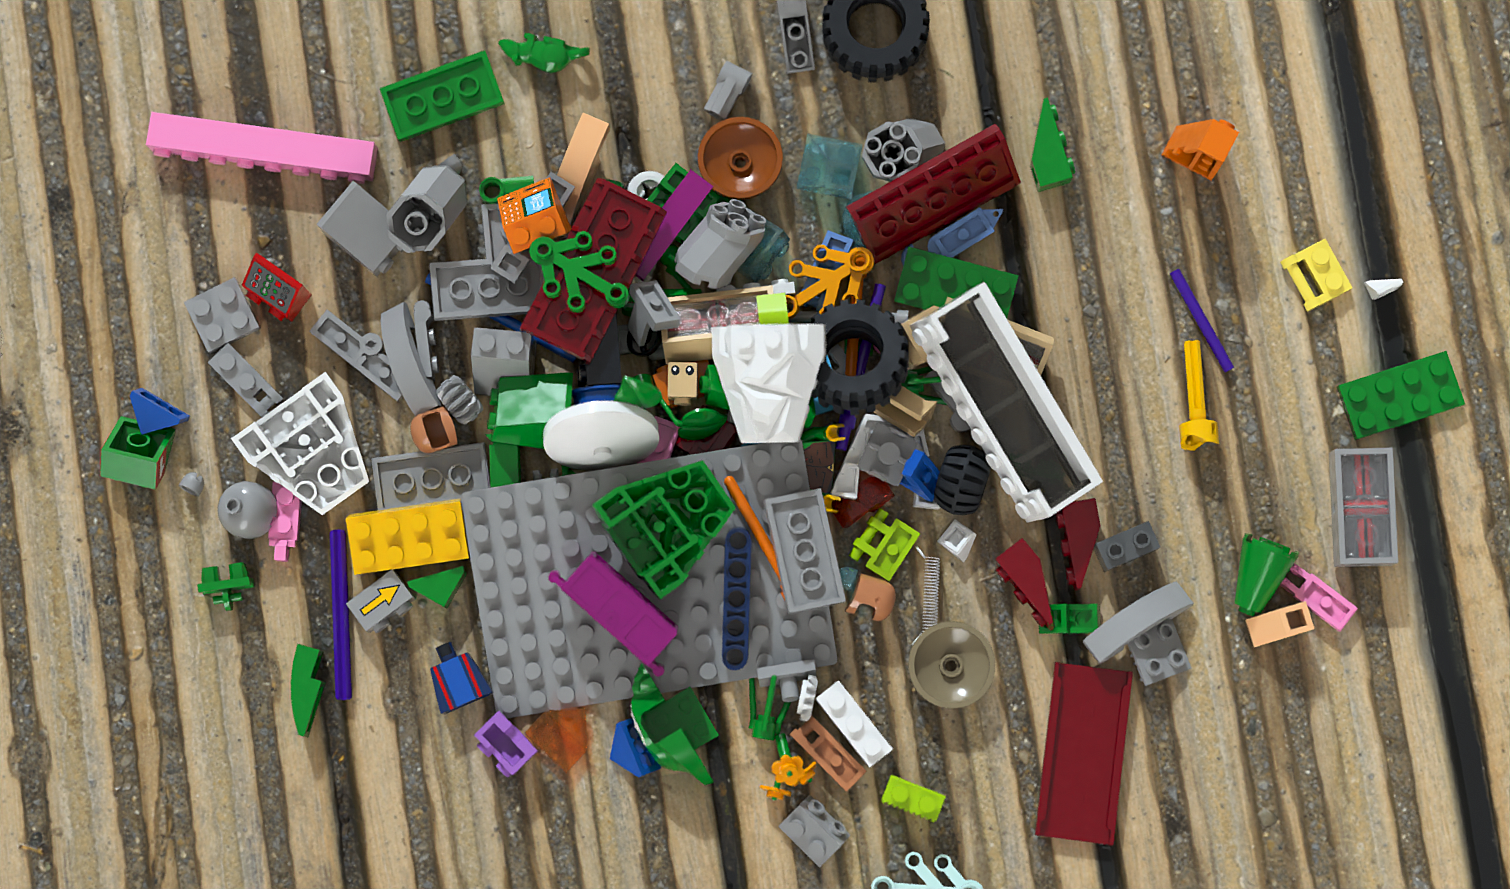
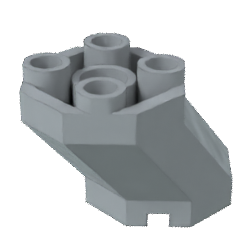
M912 118L894 123L888 121L868 132L862 159L874 178L891 182L943 153L945 142L932 123Z
M448 165L423 167L386 214L389 239L406 253L431 251L467 205L465 179Z
M731 199L729 203L721 202L710 205L707 215L677 250L674 259L675 263L677 262L675 266L676 272L693 284L700 285L701 281L709 282L708 287L714 289L729 285L734 273L762 241L765 233L766 219L752 212L740 200Z

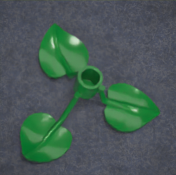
M638 374L633 378L624 376L621 387L613 400L636 405L644 410L660 403L673 423L680 427L678 429V436L686 440L707 438L716 433L727 420V414H721L716 410L706 408L695 409L687 413L682 418V421L678 420L662 398L661 391L654 386L652 377L649 374Z

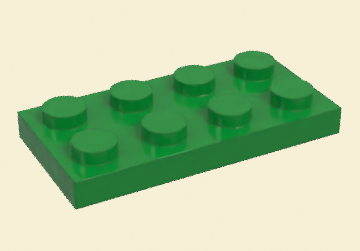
M485 50L379 88L399 142L505 104Z
M908 246L894 302L924 310L932 306L940 308L945 304L947 297L955 299L973 287L985 282L1007 319L1019 275Z
M1447 351L1337 386L1355 440L1465 405Z

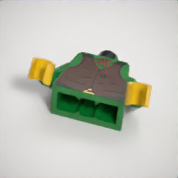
M841 423L812 427L803 432L800 438L803 445L810 490L821 488L826 512L832 513L838 512V510L832 508V501H841L839 496L830 495L833 486L836 441L845 440V437L837 435V429L844 427V424Z

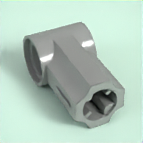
M726 61L717 77V85L707 101L704 111L719 120L727 119L739 95L742 96L745 92L752 73Z

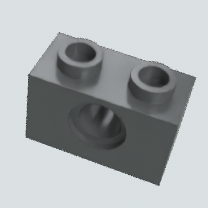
M1147 521L1096 543L1094 551L1105 573L1158 550L1160 545L1150 522Z

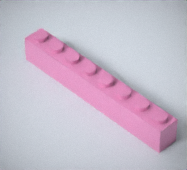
M151 112L146 146L151 151H154V155L160 157H170L171 154L181 155L182 159L189 161H198L199 157L209 159L210 163L226 165V161L236 162L238 167L253 169L254 165L265 166L264 169L270 172H281L282 169L292 170L293 174L299 176H309L310 172L320 174L321 178L328 180H337V176L347 177L349 182L355 181L358 184H364L365 180L373 181L378 152L375 142L156 112Z

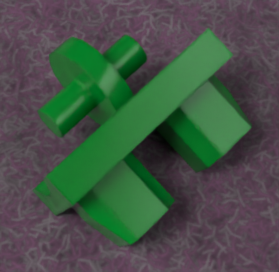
M243 562L229 564L230 579L220 580L218 566L202 568V583L197 584L198 593L206 595L222 592V595L213 596V604H224L226 611H232L233 602L243 601L242 592L232 593L231 591L255 587L254 579L249 577L246 564Z

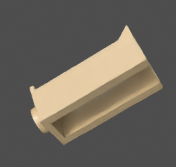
M901 386V391L897 396L890 395V403L884 407L880 404L876 405V411L873 413L915 437L930 423L937 401H926Z

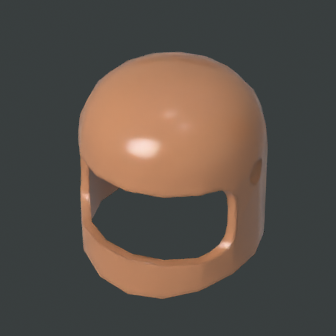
M444 405L418 414L412 419L410 432L414 444L420 451L434 453L458 444L453 421Z
M861 573L852 598L844 612L855 614L860 604H868L873 608L872 620L882 621L893 610L896 601L895 589L892 584L885 580Z

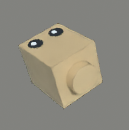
M668 362V400L674 401V405H691V401H697L698 364Z

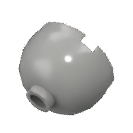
M250 481L234 483L227 488L221 495L217 507L218 517L222 526L234 536L246 539L259 538L268 532L271 528L272 518L276 517L277 514L276 499L271 490L259 483Z

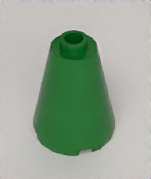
M1245 533L1242 538L1234 603L1239 605L1238 611L1255 616L1256 612H1263L1296 562L1299 552L1293 551L1289 554L1291 548L1262 537L1259 540L1254 538L1251 540L1253 535Z

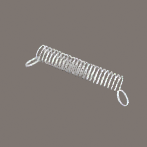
M915 546L916 549H917V551L921 554V556H922L924 559H925V558H934V557H925L924 554L922 553V551H921L917 546ZM925 560V561L938 562L939 560ZM925 570V571H935V572L940 573L939 571H936V570ZM924 573V574L938 575L937 573ZM924 576V577L938 578V576ZM938 578V579H932V580H930V579H924V580L936 581V580H939V578ZM924 589V590L937 591V589ZM937 591V592H924V593L937 594L939 591ZM923 602V603L937 604V603H935V602ZM923 605V606L936 607L937 605ZM936 607V608H923V609L935 610V609H938V607ZM923 615V616H932V617L938 618L937 616H934V615ZM923 618V619L936 620L935 618ZM936 620V621H923V622L935 623V622H937L938 620ZM937 623L931 624V625H928V624H923V625L933 626V625H936Z

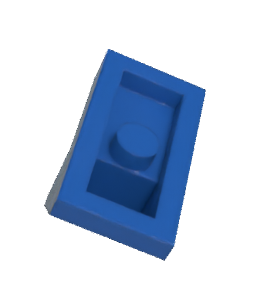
M915 449L904 465L900 484L925 500L933 502L934 490L940 471L925 452Z

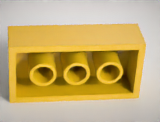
M461 499L349 514L346 517L354 575L468 559L470 557Z

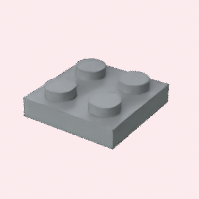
M235 277L184 302L210 354L223 348L227 343L231 344L261 329Z

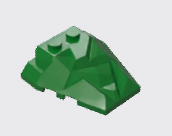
M703 460L615 487L592 504L602 522L603 529L639 579L644 581L659 600L686 580L692 566L697 560H700L705 553L703 552L711 539L716 537L736 508Z

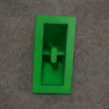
M464 566L410 580L407 583L409 588L447 609L464 581L467 571Z

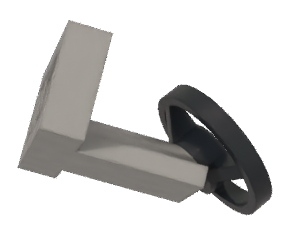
M657 280L631 284L629 294L635 303L627 326L629 329L627 347L631 353L638 357H647L653 354L661 344V330L678 328L681 318ZM657 331L655 343L647 350V344L652 337L651 333ZM632 338L640 347L641 353L634 350Z

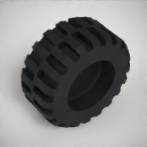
M827 0V5L824 6L822 32L824 47L828 49V56L832 62L836 61L839 64L838 68L842 72H851L852 78L860 80L862 76L868 78V82L876 83L877 78H884L886 82L893 80V75L898 74L902 76L907 73L909 66H914L919 61L920 54L924 52L930 22L929 11L926 10V1ZM868 4L888 6L901 18V35L896 42L884 48L863 46L850 33L849 21L851 15L858 8Z
M857 299L856 304H849L848 300L840 301V306L834 307L833 304H829L824 307L822 315L816 312L811 317V324H826V355L824 362L820 364L816 377L818 382L816 388L812 390V398L818 397L819 404L825 408L832 405L836 413L842 414L843 410H850V415H859V410L866 409L867 413L876 411V405L880 404L884 407L890 403V395H898L901 391V383H905L907 378V368L909 367L907 337L904 336V329L901 323H895V316L890 311L882 313L880 305L872 303L871 306L865 305V300ZM846 339L866 340L880 351L881 360L879 364L870 372L860 376L842 375L834 371L826 361V356L830 349Z

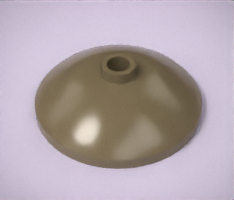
M954 621L942 622L926 629L912 646L908 662L909 675L917 692L933 705L949 709L962 708L979 700L992 684L996 667L994 652L986 637L976 628ZM947 661L955 662L956 669L950 672L946 669L945 664Z

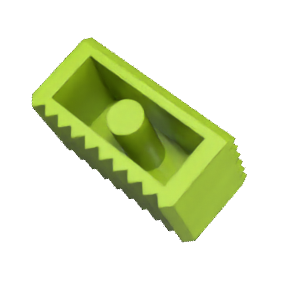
M890 775L881 801L882 803L887 802V805L892 804L893 808L897 806L899 810L903 808L904 812L908 811L909 814L914 813L915 816L919 815L920 818L925 817V820L930 819L931 822H935L946 796Z

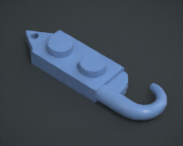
M979 207L931 237L928 241V252L951 258L995 232L994 227L1003 209H981ZM994 211L999 213L997 217L993 215ZM908 246L904 248L901 255L902 265H904Z

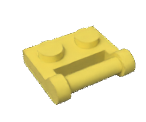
M1326 239L1280 262L1283 269L1288 270L1305 301L1303 305L1307 312L1353 288ZM1303 261L1321 293L1320 296L1315 297L1297 263Z

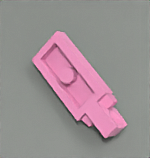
M273 482L272 493L276 499L277 514L270 523L271 528L268 534L269 546H275L274 560L288 562L289 547H296V541L299 540L302 500L281 484Z

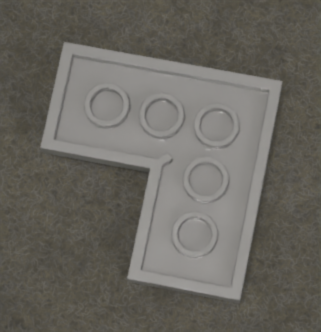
M498 203L481 204L486 259L429 264L434 321L524 315L528 313L544 282L542 267L531 260L515 284L490 269L504 245L508 243L502 226ZM543 247L539 249L540 254H543Z

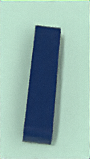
M733 527L727 532L725 537L722 661L725 667L734 671L742 669L748 660L751 536L743 527ZM739 532L746 536L747 541L742 548H734L730 544V537L734 533ZM738 561L745 565L746 571L741 577H734L730 574L729 567L732 563ZM733 591H741L745 596L744 602L739 606H734L728 601V596ZM740 620L744 625V630L737 635L731 634L727 629L730 621ZM739 649L743 653V659L735 664L729 662L726 657L728 651Z

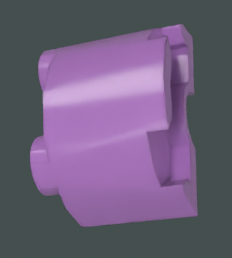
M500 711L474 734L480 741L476 746L488 758L493 754L499 760L496 767L507 778L511 774L514 776L538 752L533 744Z

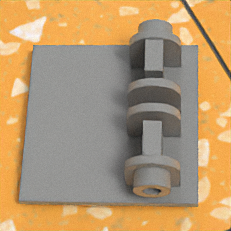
M1165 619L1127 644L1130 652H1132L1130 657H1134L1135 660L1133 665H1137L1141 678L1139 680L1140 682L1143 681L1145 686L1191 669L1172 619Z

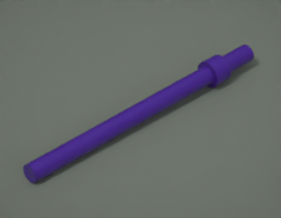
M875 283L870 306L872 303L882 305L886 289L885 285ZM862 339L858 351L856 376L865 374L872 343ZM844 410V413L840 414L838 424H844V427H840L838 436L845 437V440L837 441L835 449L846 451L851 430H854L857 420L854 417L855 415H850V410Z

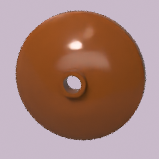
M733 117L720 121L707 131L698 150V166L702 178L713 186V191L730 199L745 200L763 194L776 182L782 168L783 154L777 136L767 125L753 118ZM737 161H744L746 165L738 168L735 164Z

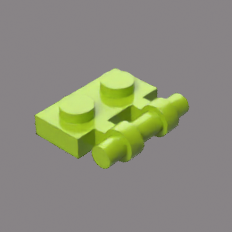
M879 508L874 517L870 516L866 522L868 526L861 537H857L852 545L854 547L848 556L858 562L863 553L867 554L871 558L865 567L887 582H890L920 536V533L897 518L891 527L887 526L883 522L889 514ZM880 532L885 536L875 549L869 544L876 533Z

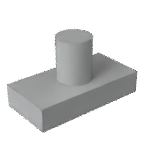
M814 659L757 668L760 688L769 686L772 675H776V685L780 684L783 702L796 701L800 699L797 681L808 680L809 675L816 676Z

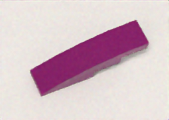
M690 170L662 207L667 211V215L636 274V277L641 281L646 278L713 188L710 183L694 171Z

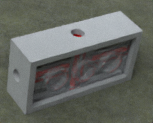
M1393 448L1334 449L1329 453L1334 567L1392 566L1397 564L1398 546Z

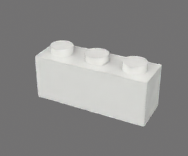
M839 680L815 699L869 768L893 750Z

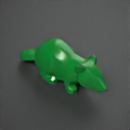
M524 33L526 41L522 43L510 39H502L498 42L503 52L512 59L516 66H521L522 62L532 64L547 73L559 72L571 61L588 56L590 53L589 47L578 48L565 44L566 41L548 36H544L543 41H538L539 38L531 33Z

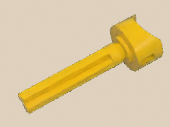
M1188 340L1184 343L1190 421L1180 424L1179 432L1181 449L1195 451L1206 442L1219 444L1218 423L1206 419L1200 341Z

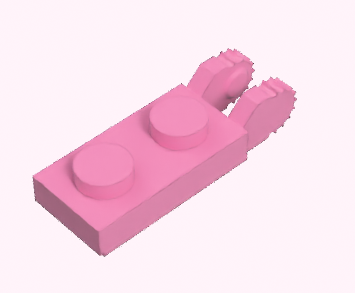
M1294 563L1290 572L1304 580L1303 584L1298 588L1290 580L1284 578L1280 586L1293 594V597L1300 603L1306 601L1309 610L1340 632L1358 608L1314 574L1307 573Z

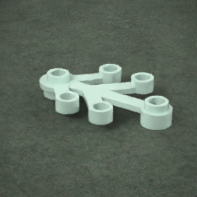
M917 852L908 853L905 857V864L908 868L914 869L927 885L893 883L886 876L875 878L871 885V889H877V885L880 882L887 883L888 889H983L977 881L965 880L954 868L948 855L939 854L934 859L935 868L938 871L945 872L955 885V887H944L926 867L922 856ZM911 855L918 856L919 863L917 866H911L908 863ZM941 857H945L948 860V866L944 869L937 865V861Z

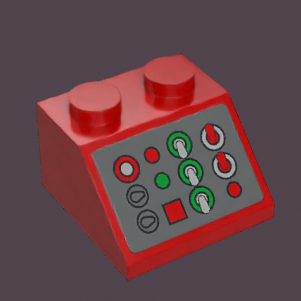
M256 252L241 285L248 291L245 296L257 305L264 302L271 307L268 312L280 321L286 318L293 322L311 297V293L300 282Z

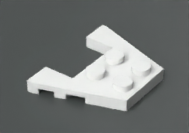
M863 415L834 481L830 495L839 496L844 499H857L859 470L863 471L857 465L877 423L885 424L915 439L918 442L916 449L925 452L929 457L924 430L922 429L913 437L878 415ZM914 493L913 507L934 510L941 508L935 500L929 502Z

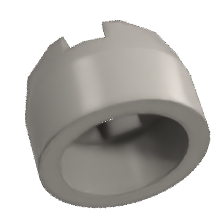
M455 154L439 164V166L448 165L457 174H460L462 171V164Z
M190 472L182 478L179 487L194 496H200L205 483L201 475L197 477L196 472Z

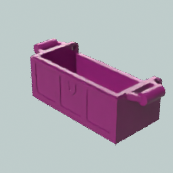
M592 551L567 580L561 577L558 570H552L549 573L548 580L551 583H556L566 595L641 662L649 666L655 676L659 677L664 674V665L657 663L654 659L678 634V625L600 555Z

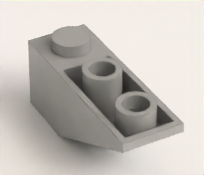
M776 0L787 74L815 70L806 0Z

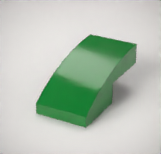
M1049 604L1054 629L1050 631L1046 625L1043 627L1039 626V634L1092 633L1100 627V604Z

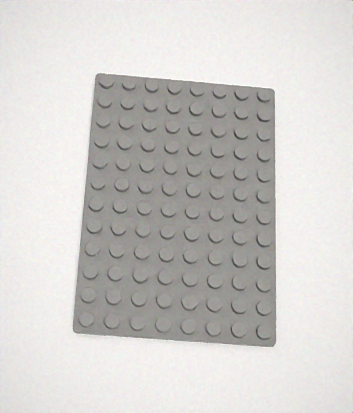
M801 439L799 442L760 443L462 493L460 499L496 713L500 711L506 718H513L632 698L634 696L632 691L634 676L638 672V667L641 663L645 666L661 693L683 690L688 687L695 688L758 677L757 668L814 659L815 668L834 665L837 662V653L829 606L788 614L785 600L780 593L782 592L780 587L782 584L724 484V479L727 476L734 477L772 543L763 501L769 498L810 490ZM703 460L736 508L716 537L712 538L703 552L705 553L700 560H697L692 566L686 580L659 600L644 581L639 579L603 529L602 522L592 504L615 487ZM733 527H743L751 536L748 660L742 669L734 671L725 667L722 661L725 537L727 532ZM734 533L730 537V544L734 548H742L746 544L747 538L742 533ZM592 551L600 555L678 625V634L654 659L657 663L664 665V674L659 677L655 676L649 666L641 662L566 595L556 583H551L548 580L549 573L552 570H558L561 577L567 580ZM738 561L732 563L729 567V572L734 577H741L746 571L745 565ZM733 591L728 596V601L734 606L741 605L745 600V596L741 591ZM732 620L729 622L727 629L731 634L737 635L744 630V625L740 620ZM731 649L726 657L729 662L735 664L743 659V653L739 649Z

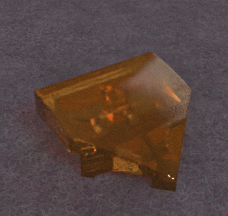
M586 709L549 710V712H544L525 732V735L565 773L587 752Z

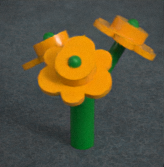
M784 733L775 736L780 761L774 762L771 766L772 772L775 774L774 787L760 785V789L767 791L766 796L772 798L773 801L777 799L783 800L784 795L791 796L792 794L790 791L780 789L782 782L790 786H797L799 783L804 786L808 782H812V778L816 774L813 771L817 764L815 761L803 769V760L798 756H791Z

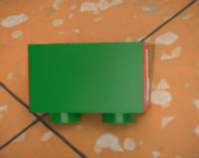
M120 416L101 448L100 476L156 489L165 474L175 436V429L167 427L141 434L137 420Z

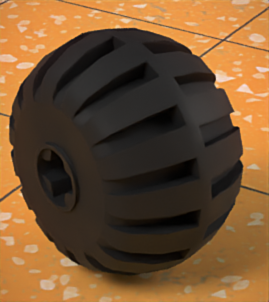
M957 445L947 451L934 490V500L943 510L953 515H969L978 510L991 471V467L986 461V454L982 450L972 445Z

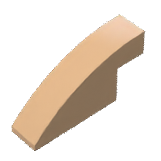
M586 113L581 115L557 176L575 186L563 208L570 227H572L601 163L599 153L610 131L609 123ZM568 233L563 234V235H561V236H564V237L567 238Z

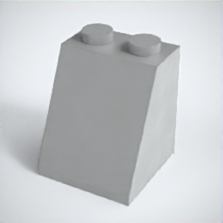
M355 181L351 182L317 223V226L326 237L376 277L380 273L385 274L394 263L392 259L398 251H404L389 239L386 217L389 210Z
M474 327L471 362L475 395L490 396L491 388H497L499 379L502 377L534 375L537 342L533 335L527 332Z

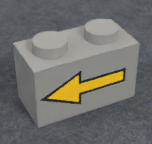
M392 569L347 602L346 605L366 632L371 633L375 631V633H379L390 624L388 619L395 614L401 616L413 607L411 602L416 598L398 573Z

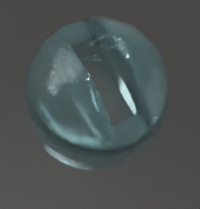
M843 567L839 569L843 589L851 591L859 570L852 567Z

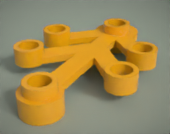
M820 244L813 249V257L816 261L825 263L831 260L844 265L836 270L806 265L800 260L792 261L789 265V272L793 277L802 278L806 276L820 280L794 297L785 295L786 304H793V310L788 313V319L794 318L799 312V307L826 291L823 307L819 310V313L822 315L824 307L829 304H833L835 307L841 280L849 275L851 276L848 291L843 295L842 300H847L850 296L860 300L858 293L862 276L872 270L874 266L873 254L864 247H856L849 253L829 249L827 246ZM821 249H825L827 252L824 258L817 257V253ZM859 257L865 258V264L861 267L856 266V260ZM798 264L802 265L801 273L795 274L793 268Z

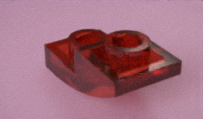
M872 475L858 483L857 499L841 498V501L833 500L831 506L834 510H838L837 513L833 514L842 528H848L866 513L875 512L895 495L886 481H881V479Z

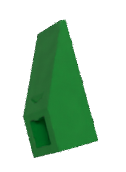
M1048 97L1043 99L1030 162V169L1038 192L1069 184L1073 178L1072 174H1075L1073 160L1071 157L1067 158L1064 148L1067 147L1064 132L1058 131L1055 122L1059 120L1057 109L1054 104L1050 105Z

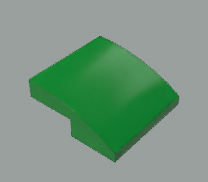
M675 163L647 200L663 207L688 171ZM712 190L708 193L675 239L678 242L684 243L707 215L709 206L716 204L720 196Z

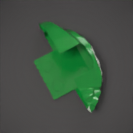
M641 663L638 667V672L634 676V684L632 686L634 696L631 699L630 705L631 716L640 739L655 761L663 768L687 772L705 786L713 783V779L710 777L695 749L719 735L692 688L688 687L665 701L645 666Z

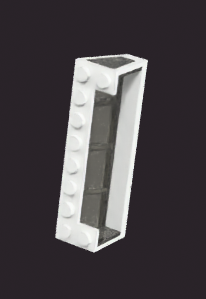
M985 282L973 287L910 325L913 339L924 349L929 366L934 371H937L942 380L941 384L944 391L952 396L957 405L956 410L959 416L968 423L972 430V438L983 448L988 465L993 470H996L1001 479L1000 483L1003 490L1011 495L1016 504L1015 509L1022 519L1028 523L1048 518L1103 482Z

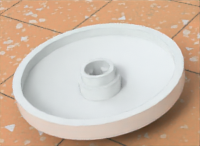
M616 401L588 402L569 407L554 415L546 423L543 430V444L548 456L563 466L584 471L636 464L651 455L659 443L658 423L651 413L636 405Z

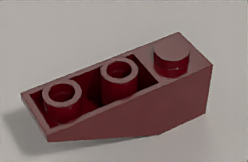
M1096 498L1074 501L1055 513L1058 529L1063 528L1065 539L1060 540L1063 557L1068 556L1070 565L1069 568H1066L1068 585L1073 584L1074 591L1082 587L1101 527Z
M1021 538L995 558L998 567L995 571L1004 583L1010 581L1016 590L1013 593L1022 605L1028 603L1034 612L1031 615L1040 627L1046 625L1051 631L1054 629L1041 560L1025 540Z

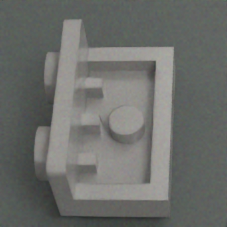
M810 795L778 826L819 867L850 837L844 825L835 820L825 810L823 804Z

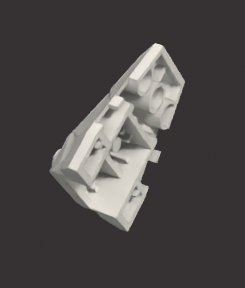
M826 324L712 327V357L741 443L800 441L810 408L808 403L811 393L816 388L820 364L824 362L826 355Z
M326 372L264 417L231 438L247 462L270 476L272 480L281 484L321 515L369 482L343 395Z

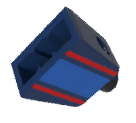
M452 642L435 648L441 664L430 668L441 714H448L493 694L491 685L470 653L467 652L457 656Z

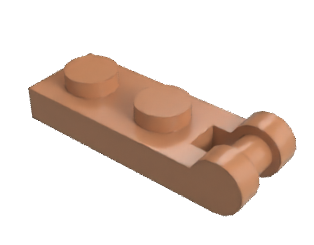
M812 715L798 730L795 728L790 733V736L846 792L867 772ZM814 730L820 737L811 744L806 737Z

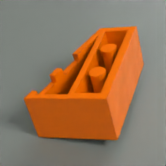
M1211 119L1178 125L1161 155L1212 181L1225 161L1239 132L1234 130V125L1225 120L1217 121Z

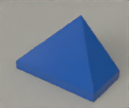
M144 388L133 390L130 394L141 434L186 422L190 418V415Z
M633 718L617 723L610 759L637 777L661 769V766L655 761L640 739Z

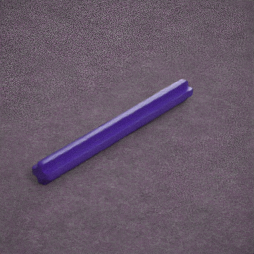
M338 529L330 531L335 698L337 700H350L352 698L349 607L346 605L349 602L346 532Z

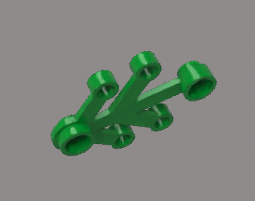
M581 231L576 234L575 238L555 242L549 237H539L532 242L529 252L531 259L542 267L545 280L543 290L547 297L557 298L561 294V286L555 279L554 264L564 271L569 294L567 304L572 312L580 313L586 306L584 297L580 294L577 278L605 294L607 303L613 308H622L628 303L629 293L623 284H610L585 269L600 264L612 265L615 263L617 254L613 247L604 246L597 253L568 259L561 253L575 249L586 251L592 247L593 240L588 232ZM587 237L589 241L586 245H580L578 243L579 239ZM546 246L549 248V251L546 254H540L539 249ZM610 251L613 253L612 258L604 259L603 254ZM550 285L557 286V290L553 293L548 292L547 288ZM614 290L622 292L618 298L612 297L611 294ZM580 299L582 303L579 307L571 306L572 301Z

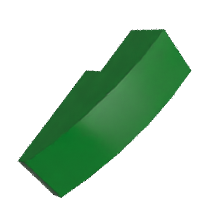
M297 643L291 673V704L298 735L308 738L326 682L315 679L324 652Z

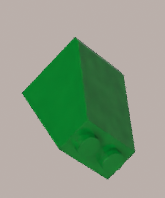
M564 372L500 378L497 388H491L489 405H494L493 412L489 413L487 429L492 430L491 441L544 449L543 430L546 423L557 413L571 407L573 373Z

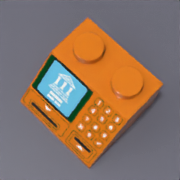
M551 177L497 198L502 226L513 254L530 248L532 242L539 237L553 239L571 230Z

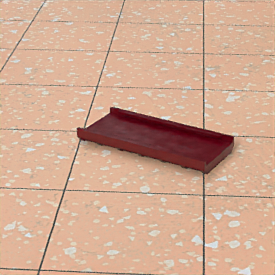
M994 124L849 204L846 208L852 217L864 248H867L873 254L875 265L901 251L909 244L919 241L1021 184L1006 139L999 127Z
M597 178L566 240L575 238L577 233L586 231L592 237V247L586 251L575 249L561 254L568 259L597 253L604 246L613 247L617 254L615 263L612 265L600 264L585 269L610 284L621 283L628 290L667 215V211L605 179ZM582 237L579 239L578 243L580 245H586L589 239L587 237ZM610 251L603 254V258L607 260L613 256V253ZM553 264L555 279L561 286V294L557 298L547 297L543 290L544 280L520 327V331H525L586 361L590 365L619 308L611 307L607 303L605 294L577 278L580 294L584 297L586 306L580 313L572 312L567 304L569 294L564 271ZM550 285L547 288V291L550 293L557 290L556 285ZM614 290L611 296L614 298H618L621 296L622 292L620 290ZM575 299L572 301L571 306L579 307L582 301Z
M1054 662L1034 835L1114 845L1133 677L1132 671Z

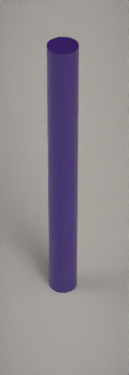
M1180 269L1171 272L1169 275L1224 373L1232 370L1235 367Z

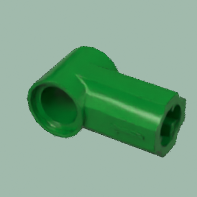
M534 177L486 178L479 187L481 201L483 204L498 203L497 198L534 184ZM490 187H496L500 190V194L496 198H489L485 195L486 190Z

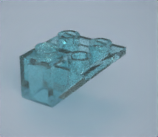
M807 134L796 189L852 200L863 144Z

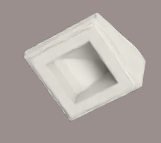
M1402 279L1369 280L1364 284L1372 300H1376L1397 290L1402 286L1403 281Z
M955 519L937 542L964 563L976 534Z

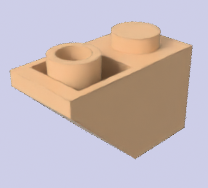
M1306 601L1245 620L1253 647L1315 629Z

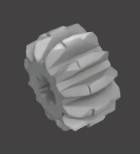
M453 375L450 379H446L436 389V394L442 404L461 424L466 425L468 422L473 421L483 411L481 402L458 376Z

